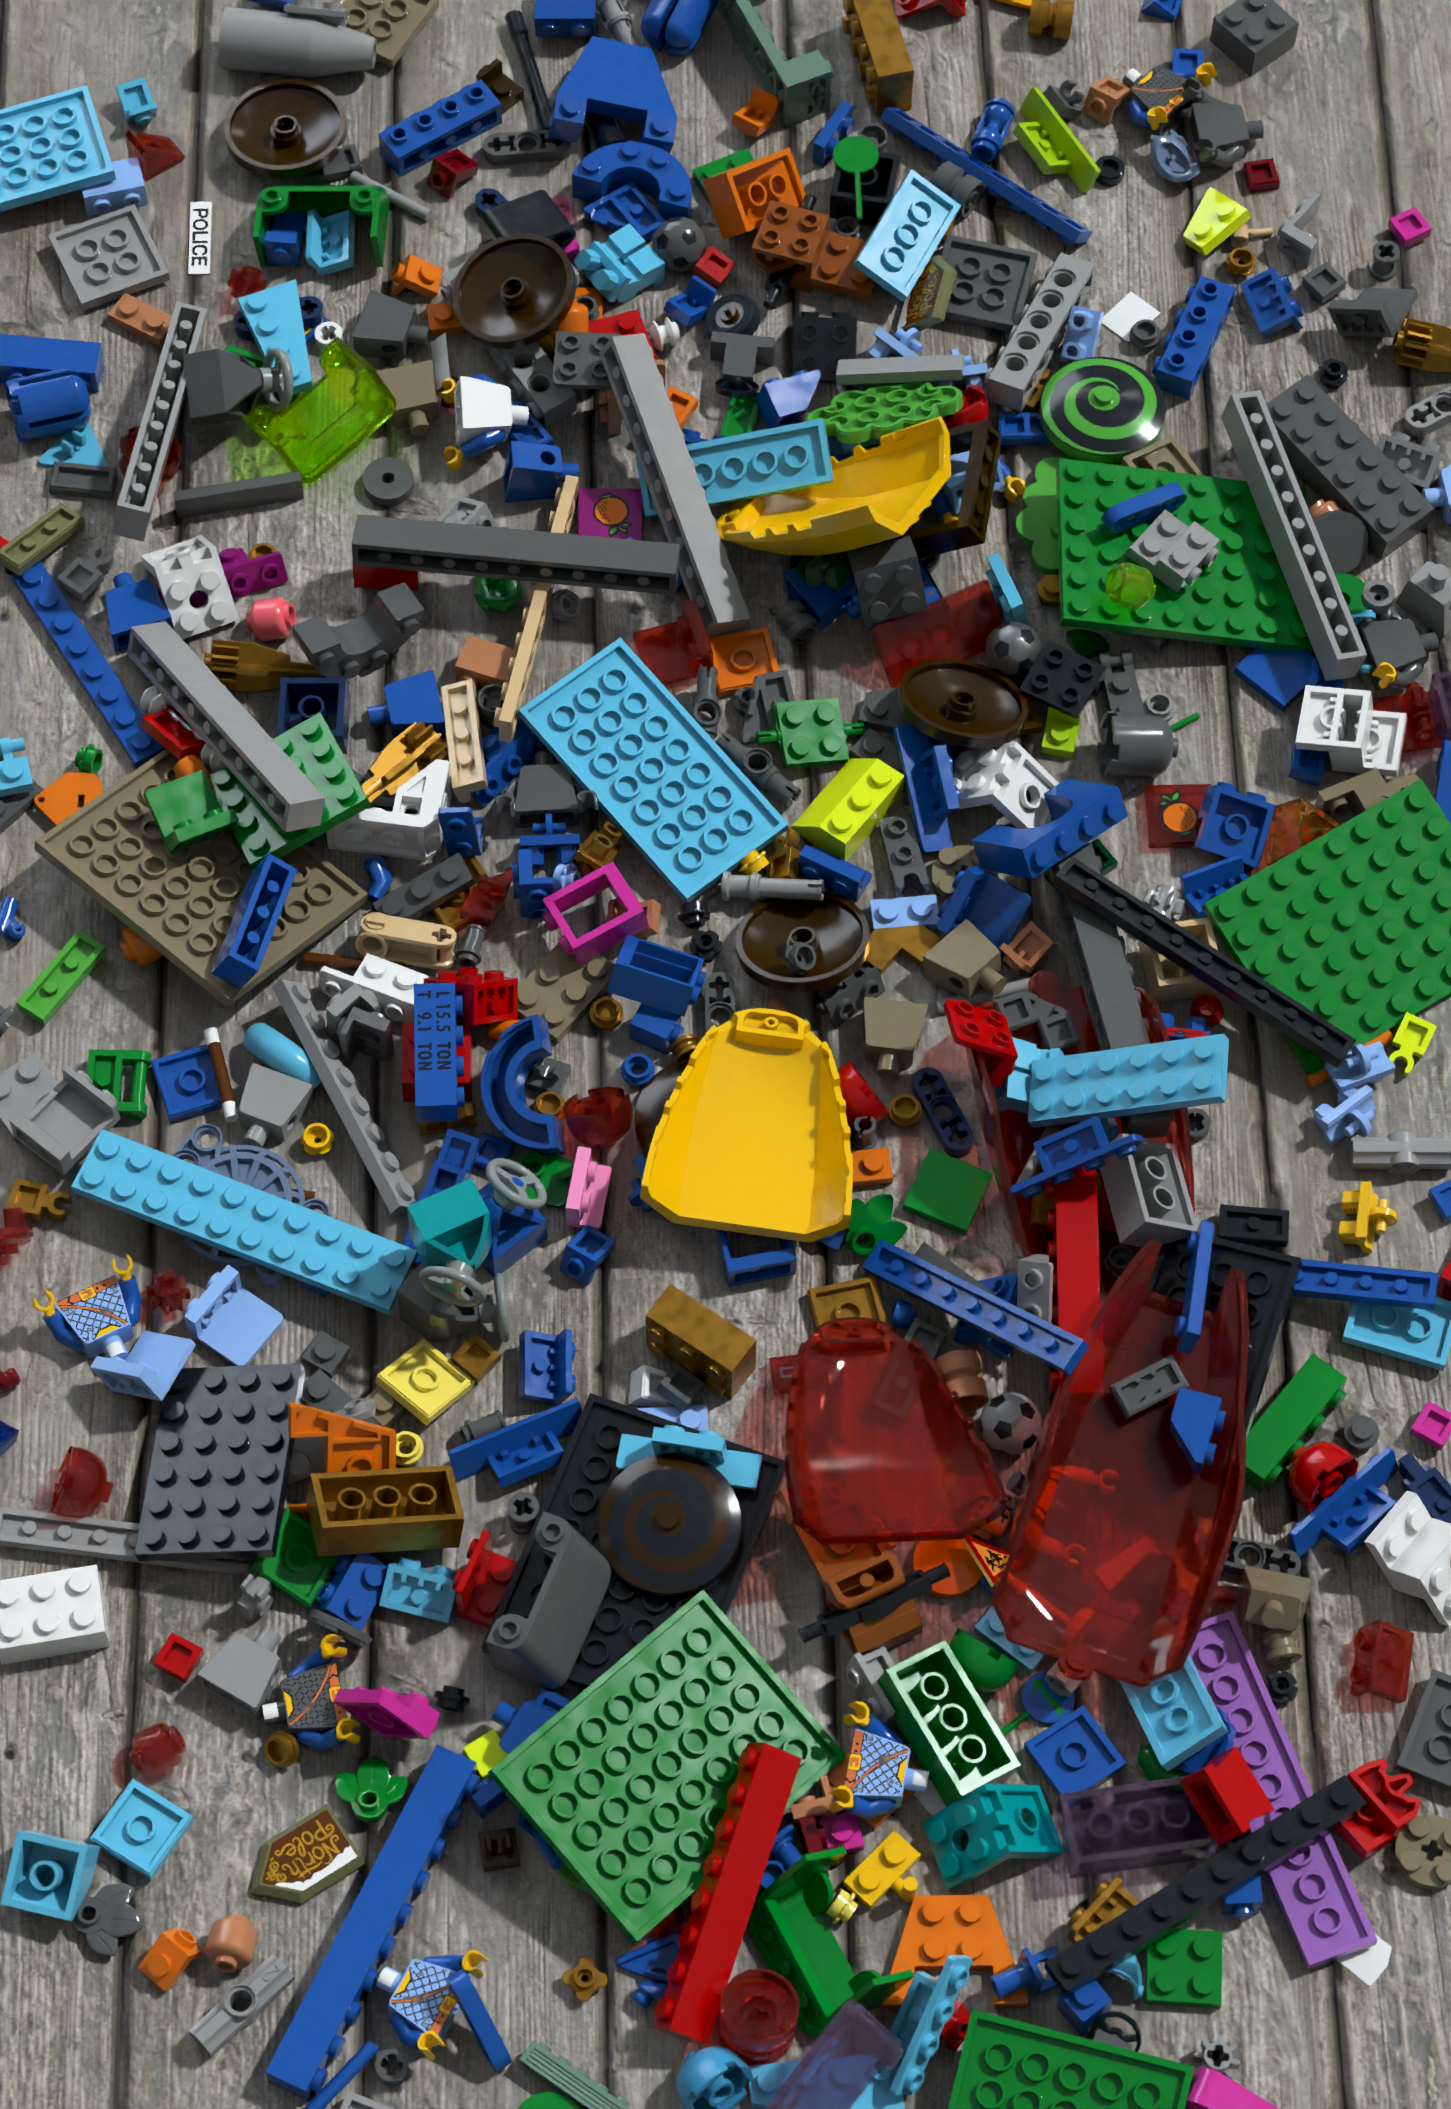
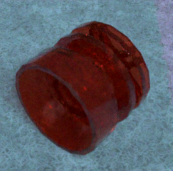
M764 1968L749 1969L734 1976L724 1988L717 2022L718 2039L722 2047L736 2053L748 2066L774 2063L782 2059L792 2047L800 2007L798 1994L790 1981L778 1972ZM756 2020L758 2025H763V2028H758L755 2023H751V2021Z

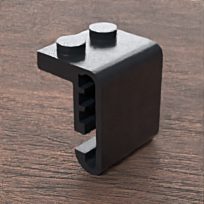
M538 190L484 211L481 215V243H479V249L497 238L517 233L536 234L548 239L556 237L564 248L572 243L576 236V231L545 190Z

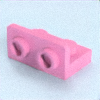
M580 1146L577 1148L566 1203V1226L584 1228L586 1225H589L596 1230H600L612 1168L610 1166L598 1165L597 1162L592 1161L591 1148Z

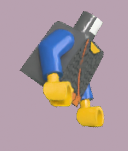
M1210 62L1203 63L1196 71L1180 72L1168 70L1162 66H1155L1145 76L1134 68L1130 69L1123 78V84L1131 88L1129 90L1127 106L1134 126L1146 127L1153 135L1163 136L1191 111L1193 99L1189 102L1183 100L1182 92L1186 89L1182 87V84L1188 78L1195 77L1201 82L1203 87H1208L1212 82L1210 78L1217 77L1218 75L1214 65Z
M334 1634L326 1635L321 1642V1647L305 1658L287 1674L286 1679L280 1682L283 1700L262 1704L266 1726L287 1722L289 1732L301 1745L320 1752L340 1746L346 1741L352 1744L360 1742V1736L351 1733L354 1727L360 1726V1723L346 1717L345 1710L333 1702L339 1689H341L337 1663L336 1661L331 1662L332 1657L343 1658L347 1655V1648H335V1644L342 1639V1636Z

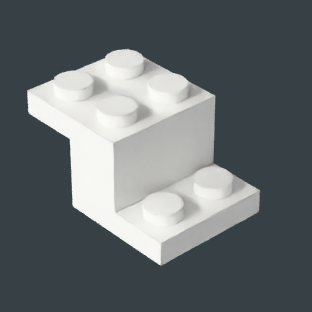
M1305 685L1295 741L1296 749L1329 752L1332 771L1363 774L1377 768L1383 776L1397 777L1407 715L1406 713L1375 711L1373 709L1372 694L1368 690Z
M1406 1491L1364 1542L1394 1590L1424 1599L1438 1623L1450 1627L1451 1524L1432 1518L1418 1494Z

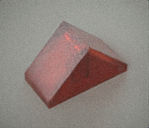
M128 130L125 134L129 158L138 157L142 177L146 182L183 162L186 157L169 137Z

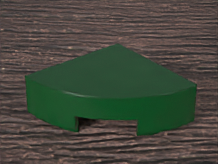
M1075 629L1066 632V639L1073 651L1088 659L1096 657L1099 653H1106L1110 649L1108 641L1093 631Z

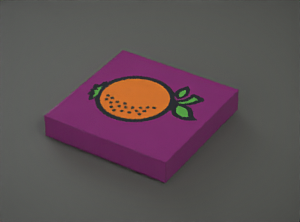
M579 488L578 535L618 539L632 537L634 540L642 541L641 489Z

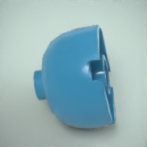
M714 2046L695 2050L687 2055L679 2070L676 2080L677 2095L684 2109H735L746 2097L748 2092L744 2089V2086L747 2083V2079L751 2083L753 2082V2074L743 2059L727 2048Z

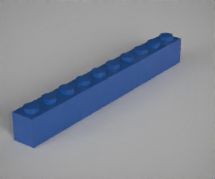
M438 1744L436 1745L265 2071L269 2083L309 2101L313 2091L319 2093L328 2075V2072L324 2070L331 2058L336 2059L339 2056L345 2043V2038L342 2037L348 2024L353 2026L359 2018L363 2007L359 2003L365 1991L371 1992L375 1987L380 1974L377 1968L382 1958L388 1959L391 1956L397 1942L394 1935L399 1925L405 1927L414 1909V1906L410 1905L416 1893L422 1894L431 1876L428 1870L433 1860L438 1862L441 1859L447 1846V1841L444 1839L449 1829L457 1828L464 1813V1809L461 1806L466 1796L471 1797L474 1795L473 1791L480 1783L481 1778L477 1776V1762Z

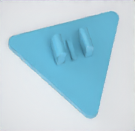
M89 423L83 429H73L70 432L64 433L39 458L40 465L45 467H53L54 461L108 467Z

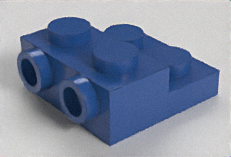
M1217 782V785L1206 787L1198 816L1202 821L1194 849L1222 859L1240 855L1244 866L1257 869L1276 805L1265 802L1266 797L1258 793L1247 792L1245 795L1236 792V786L1229 783Z

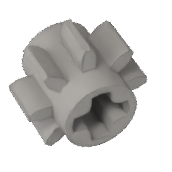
M1165 884L1158 885L1155 891L1148 889L1143 900L1145 904L1174 921H1179L1185 903L1184 900L1179 899L1180 892L1176 888Z
M1220 2035L1216 2042L1211 2044L1206 2039H1203L1200 2046L1204 2053H1194L1192 2061L1200 2063V2067L1216 2070L1232 2079L1233 2076L1229 2068L1238 2069L1241 2063L1238 2059L1232 2058L1237 2046L1235 2044L1227 2046L1225 2043H1222L1223 2039ZM1213 2055L1219 2056L1220 2067L1213 2065V2059H1211Z

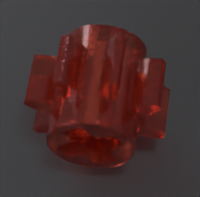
M242 264L239 271L232 268L227 281V285L232 287L230 294L235 298H240L266 289V281L262 280L264 273L246 264Z
M169 1269L167 1273L160 1276L155 1273L154 1286H146L147 1295L152 1297L150 1300L151 1308L157 1309L160 1307L164 1310L165 1316H168L170 1312L177 1309L182 1312L183 1299H191L190 1289L185 1288L187 1285L186 1277L181 1276L177 1278L173 1275L172 1269Z

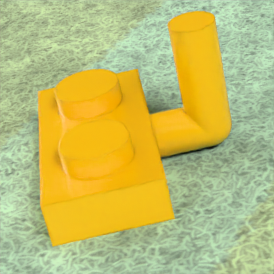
M894 1830L843 1881V1886L851 1893L854 1892L855 1897L869 1910L891 1889L905 1902L910 1903L917 1895L918 1881L914 1877H907L905 1880L902 1877L921 1859V1854Z

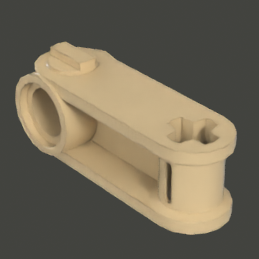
M372 912L361 920V927L355 947L364 957L369 953L388 961L402 962L408 965L435 970H445L452 967L455 963V954L452 948L456 943L457 934L454 929L446 925ZM440 953V960H437V956Z

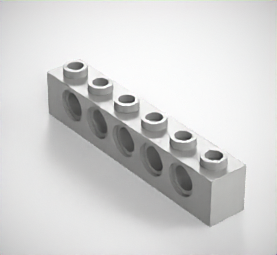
M1060 253L1055 263L1048 265L1043 284H1037L1031 305H1025L1019 326H1013L1007 347H1001L997 356L996 366L994 368L990 367L986 373L984 385L988 386L987 400L1022 412L1066 334L1072 305L1081 307L1093 287L1094 263Z
M464 263L442 274L443 288L440 291L449 306L453 304L454 283ZM476 341L482 351L487 350L497 372L506 375L514 395L523 398L530 412L541 422L544 428L549 427L577 410L576 394L572 388H557L553 385L554 364L537 341L526 346L510 349L493 348ZM521 365H527V366H529V367L526 368V369H520V368H518V367L521 366ZM538 388L546 389L544 392H537L535 390Z

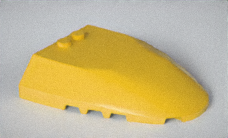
M936 417L883 435L880 438L881 445L866 450L862 445H857L853 448V456L838 461L834 456H830L835 483L734 503L716 522L720 538L752 549L778 554L821 556L849 551L903 536L908 528L919 520L920 513L931 505L933 497L951 476L950 434L942 417Z
M754 1008L734 1012L729 1021L718 1027L713 1025L689 1057L685 1070L676 1080L670 1099L665 1103L659 1125L656 1126L641 1184L640 1198L671 1223L808 1243L848 1228L851 1216L853 1187V1154L851 1153L850 1146L851 1132L846 1117V1101L842 1097L839 1073L826 1040L822 1043L811 1031L810 1023L791 1013L775 1009Z

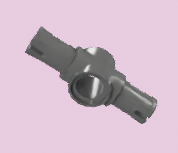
M700 667L697 669V695L693 696V709L690 715L714 740L717 737L718 723L722 716V707L719 704V697L716 696L718 670L710 667V672H708L707 676V667ZM707 712L713 720L703 721L698 716V713Z
M727 731L716 740L715 743L758 790H769L787 806H791L793 800L796 801L799 798L801 789L781 775V770L772 764V756L767 750L746 747ZM760 767L762 770H753L752 768Z

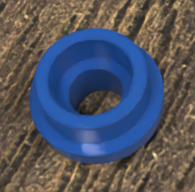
M632 1054L621 1065V1076L631 1086H645L655 1075L654 1063L644 1054ZM635 1069H641L644 1071V1073L633 1074L632 1071Z

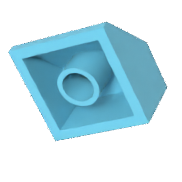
M32 1830L17 1831L0 1904L73 1921L92 1884L100 1846Z

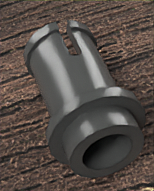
M477 924L466 926L461 948L457 949L455 954L457 963L461 967L475 968L481 963L482 956L480 951L487 934L484 927Z
M868 1116L857 1117L854 1121V1130L851 1133L850 1140L852 1146L857 1150L873 1149L877 1144L876 1121L872 1116L867 1128L861 1129L860 1122L865 1119L867 1120Z
M496 1410L494 1413L473 1422L469 1420L464 1421V1425L459 1427L464 1443H468L506 1427V1423L501 1412Z

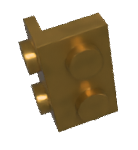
M1119 1876L1111 1883L1105 1880L1092 1895L1095 1901L1087 1910L1083 1907L1079 1908L1068 1922L1071 1928L1067 1939L1072 1944L1140 1903L1139 1900L1122 1887L1124 1880Z

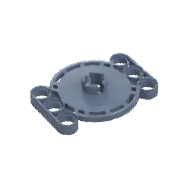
M199 1125L171 1155L181 1160H192L199 1167L297 1203L311 1210L319 1209L325 1215L331 1217L329 1206L325 1201L320 1199L305 1201L300 1178L293 1167L281 1156L266 1148L253 1145H230L223 1147L222 1133L215 1125ZM206 1134L217 1138L216 1144L210 1148L201 1147L198 1144V1140ZM290 1176L296 1184L298 1192L291 1190L289 1180L287 1179ZM181 1235L186 1245L197 1255L212 1263L224 1266L230 1265L231 1267L255 1265L257 1276L263 1283L274 1285L280 1283L287 1276L279 1272L267 1274L263 1272L261 1265L243 1258L221 1257V1253L230 1256L235 1255L204 1244L212 1249L210 1253L200 1248L195 1243L197 1240Z

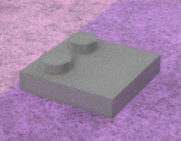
M36 1052L0 1073V1122L15 1143L19 1140L13 1136L10 1120L18 1112L26 1116L59 1084Z

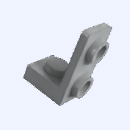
M1316 192L1308 201L1304 199L1299 204L1295 215L1290 220H1284L1277 233L1280 236L1277 249L1307 268L1315 260L1318 240L1302 230L1318 212L1321 195Z

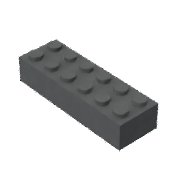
M1309 375L1303 377L1266 404L1290 465L1325 502L1333 500L1337 502L1343 511L1352 513L1362 520L1368 531V548L1380 561L1428 527L1435 508Z

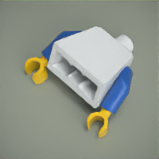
M485 374L469 377L460 376L457 383L452 378H446L442 382L445 391H442L440 394L446 403H454L456 444L461 445L460 449L454 446H448L444 449L443 455L446 459L455 456L453 460L446 462L450 470L460 469L464 464L463 457L469 459L507 440L512 424L527 425L528 407L511 405V389L508 386L500 385Z

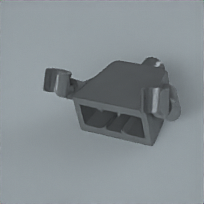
M1195 77L1188 78L1182 84V87L1186 89L1182 92L1183 100L1189 102L1193 99L1189 124L1200 168L1217 165L1226 169L1247 155L1249 140L1262 139L1264 137L1262 120L1245 122L1243 109L1239 104H1228L1214 99L1202 90L1201 82Z
M549 751L537 752L534 755V765H524L521 767L520 776L513 778L503 794L497 796L495 800V815L499 816V813L506 812L510 813V817L515 816L516 828H533L535 823H546L545 814L551 813L552 823L566 822V826L579 825L578 810L580 814L584 813V809L594 808L595 811L598 810L596 793L584 790L562 764H554V755Z

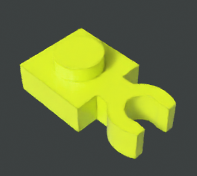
M1406 1012L1391 1045L1399 1048V1050L1393 1052L1389 1057L1393 1064L1397 1060L1405 1062L1406 1068L1403 1073L1405 1077L1413 1069L1414 1059L1412 1056L1423 1058L1437 1028L1436 1025Z

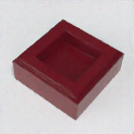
M1273 158L1243 162L1242 171L1249 193L1279 189L1280 181Z

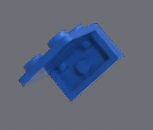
M536 0V8H534L535 36H596V0Z
M977 865L967 868L965 871L961 870L953 882L952 888L955 891L951 899H946L938 911L937 917L940 920L936 928L949 934L967 919L1003 954L1004 952L999 947L1003 942L1007 945L1012 942L1032 903V898L1027 893Z

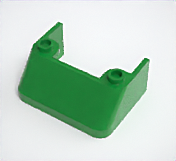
M279 185L266 188L258 195L253 240L260 267H267L265 236L266 231H271L272 218H275V215L281 214L284 211L305 213L307 217L308 211L315 209L321 217L331 216L350 210L355 217H372L370 238L376 266L383 267L389 214V198L387 191L383 187L378 185Z
M845 1847L803 1855L756 1897L747 1923V1928L799 2027L810 2036L826 2033L880 2006L914 1977L911 1970L883 1977L875 1970H864L855 1976L822 1912L831 1905L834 1891L826 1871L847 1854Z

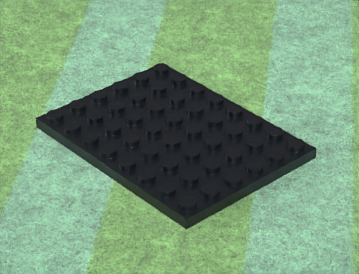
M592 1393L589 1394L482 1644L483 1652L490 1654L486 1640L493 1624L498 1618L506 1614H515L528 1618L550 1569L552 1561L544 1557V1550L537 1544L535 1536L536 1527L543 1511L566 1520L605 1557L598 1536V1513L606 1490L618 1474L623 1471L616 1468L621 1434L652 1438L654 1427L664 1428L665 1425L679 1426L685 1432L699 1434V1430ZM725 1440L727 1450L759 1454L763 1457L756 1490L732 1487L738 1499L742 1515V1535L737 1553L726 1571L713 1583L703 1588L728 1618L776 1500V1495L779 1493L789 1468V1462ZM611 1568V1582L566 1682L586 1689L701 1590L676 1597L650 1595L627 1584Z

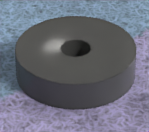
M382 457L376 459L366 467L363 473L364 492L372 502L381 506L401 504L411 496L414 490L413 471L405 461L399 458ZM392 480L393 482L385 483L384 481Z

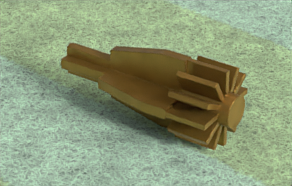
M1409 317L1405 318L1404 323L1400 326V330H1397L1393 338L1392 348L1397 350L1394 355L1395 363L1431 372H1451V328L1437 323Z
M212 639L211 653H205L204 664L227 689L252 692L280 688L281 678H322V675L315 670L311 663L290 661V654L254 642Z
M420 721L418 724L414 722L383 748L367 771L371 777L361 785L370 803L383 792L387 797L396 794L400 786L436 759L445 760L449 756L448 752L444 750L448 744L442 742L440 738L442 736L441 732L437 734L433 731L432 724L426 728L424 721Z

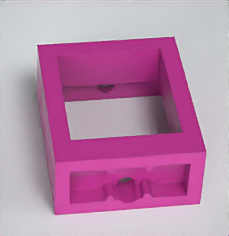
M613 861L542 899L547 911L542 914L544 921L551 932L557 929L561 936L557 939L561 949L567 957L572 954L578 965L624 941L627 934L633 936L649 927L644 909ZM609 887L625 913L576 939L561 913Z

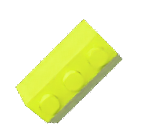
M850 758L793 823L791 829L798 832L799 835L820 849L847 861L878 826V819L884 818L902 798L904 775L878 758Z

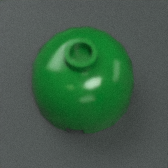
M957 1628L950 1640L949 1647L975 1690L988 1694L1004 1688L1020 1666L1016 1661L960 1628Z

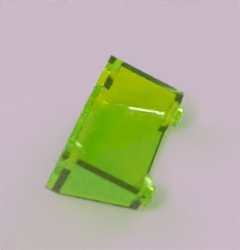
M338 337L327 344L320 353L319 364L325 375L312 386L313 389L303 393L280 414L274 411L270 405L263 404L256 406L242 418L247 427L290 472L300 471L302 483L306 484L319 480L386 422L396 409L395 397L373 366Z

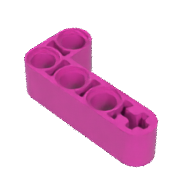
M1207 2067L1194 2069L1185 2109H1279L1225 2075Z

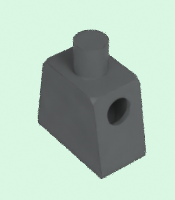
M370 290L352 336L354 355L402 360L406 357L410 344L428 346L431 329L417 326L416 308L414 306Z

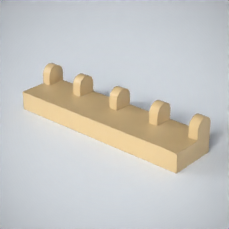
M472 678L441 686L452 789L460 802L470 801L471 792L488 788L476 686Z

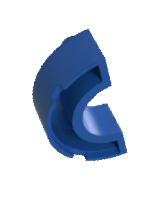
M635 141L610 144L587 155L572 173L573 198L593 203L624 185L633 182L640 191L650 195L658 203L659 213L665 220L672 217L691 219L692 188L689 176L685 168L674 156L659 147Z
M536 1014L521 1019L507 1028L500 1035L501 1038L494 1045L493 1049L488 1051L481 1072V1096L491 1121L515 1143L539 1154L566 1155L562 1121L553 1114H538L532 1111L524 1095L525 1080L530 1069L541 1059L552 1055L548 1022Z

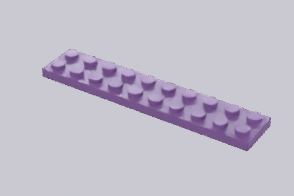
M1229 1611L1177 1629V1632L1214 1704L1227 1714L1230 1722L1236 1729L1233 1747L1237 1746L1275 1809L1249 1823L1251 1828L1247 1831L1251 1834L1312 1796L1313 1792L1233 1611ZM1330 1832L1266 1872L1307 1970L1377 1944V1937Z

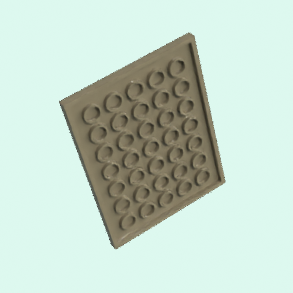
M165 749L35 840L34 850L223 1005L228 1007L365 904L368 893L305 843L279 858L298 870L259 971L241 990L211 974L253 869L232 829L226 833L169 853L143 795L148 789L175 780L173 768L180 760ZM204 764L209 775L214 773L208 765Z

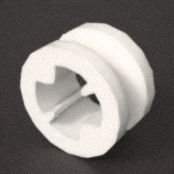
M324 322L315 329L316 345L321 351L332 353L341 349L344 338L342 329L337 323ZM328 334L330 337L331 334H334L335 338L330 340L328 337V340H324L323 336Z

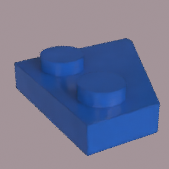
M633 182L583 208V216L587 220L614 232L630 223L645 241L653 238L657 227L665 221Z

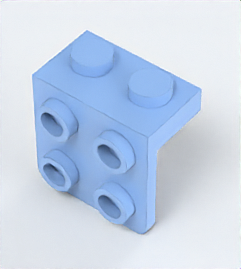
M227 1265L221 1273L217 1272L210 1278L206 1287L207 1290L199 1299L194 1298L188 1304L184 1312V1319L189 1335L234 1366H247L283 1324V1316L280 1312L243 1288L239 1272L230 1265Z

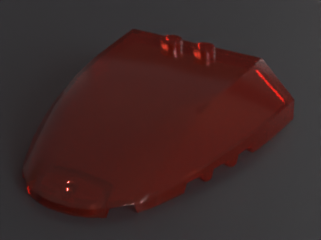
M848 1317L827 1321L817 1326L814 1334L805 1343H801L796 1355L789 1385L784 1429V1461L787 1491L793 1522L822 1545L958 1540L967 1537L1004 1514L1007 1497L985 1441H979L974 1431L973 1418L966 1416L961 1409L958 1393L949 1390L943 1381V1371L917 1340L913 1339L910 1343L895 1334L892 1324L866 1317Z

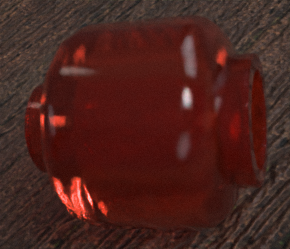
M157 1722L134 1735L132 1740L133 1750L129 1751V1756L138 1771L144 1769L150 1776H158L180 1765L183 1760V1752L187 1749L185 1741L175 1725L169 1726L164 1722Z

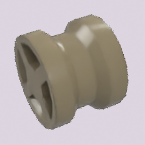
M1274 1628L1261 1634V1642L1267 1647L1268 1653L1265 1659L1268 1666H1287L1302 1658L1301 1649L1295 1644L1297 1638L1296 1630L1288 1631Z

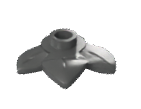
M123 1883L109 1884L102 1887L94 1898L88 1897L83 1899L72 1924L79 1933L86 1935L89 1947L94 1952L104 1956H115L118 1948L117 1938L132 1935L144 1928L145 1924L140 1914L128 1905L134 1894L132 1886ZM87 1910H94L96 1912V1916L92 1920L83 1919V1914Z

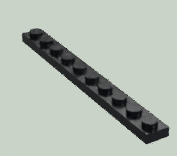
M1071 856L1055 876L1052 882L1054 886L1332 1066L1338 1068L1355 1044L1356 1039Z
M1345 1775L1048 1959L1045 1961L1044 1969L1065 1997L1071 1995L1366 1809L1367 1802Z

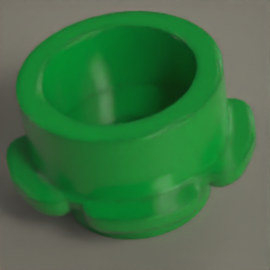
M88 744V746L78 750L75 757V766L79 768V772L96 775L102 766L103 752L95 748L94 744Z

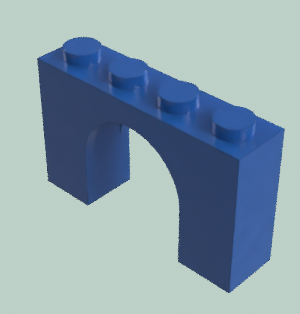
M1073 779L1064 780L1044 793L1052 822L1027 829L995 825L972 840L981 868L987 871L1024 878H1035L1128 817L1119 787Z

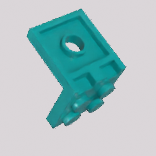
M983 1784L959 1801L954 1802L922 1822L947 1890H958L1008 1858L1055 1859L1064 1853L1039 1785ZM964 1831L969 1836L966 1850L961 1844V1837Z

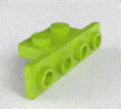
M1031 88L1020 107L1021 113L1028 122L1018 123L1013 130L1014 135L1044 175L1067 173L1082 193L1089 192L1100 174V169L1039 88Z

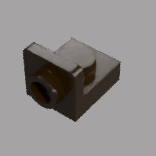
M495 59L489 65L483 66L476 75V82L482 80L501 102L502 114L524 98V89L503 73L502 62L499 59Z

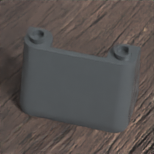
M543 1511L536 1527L535 1536L537 1544L544 1550V1557L552 1561L550 1569L528 1618L515 1614L501 1616L493 1624L486 1644L495 1670L546 1689H556L564 1685L570 1676L611 1582L612 1572L607 1559L566 1520Z

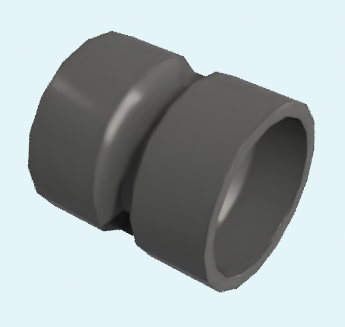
M951 161L944 162L934 173L930 181L931 184L961 205L957 214L962 217L969 216L976 209L986 188L983 181L975 176L965 175V171Z

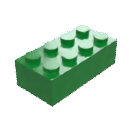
M946 1640L886 1669L877 1680L895 1711L893 1717L924 1770L930 1771L929 1778L946 1807L959 1801L983 1784H1000L1008 1780L1021 1766Z

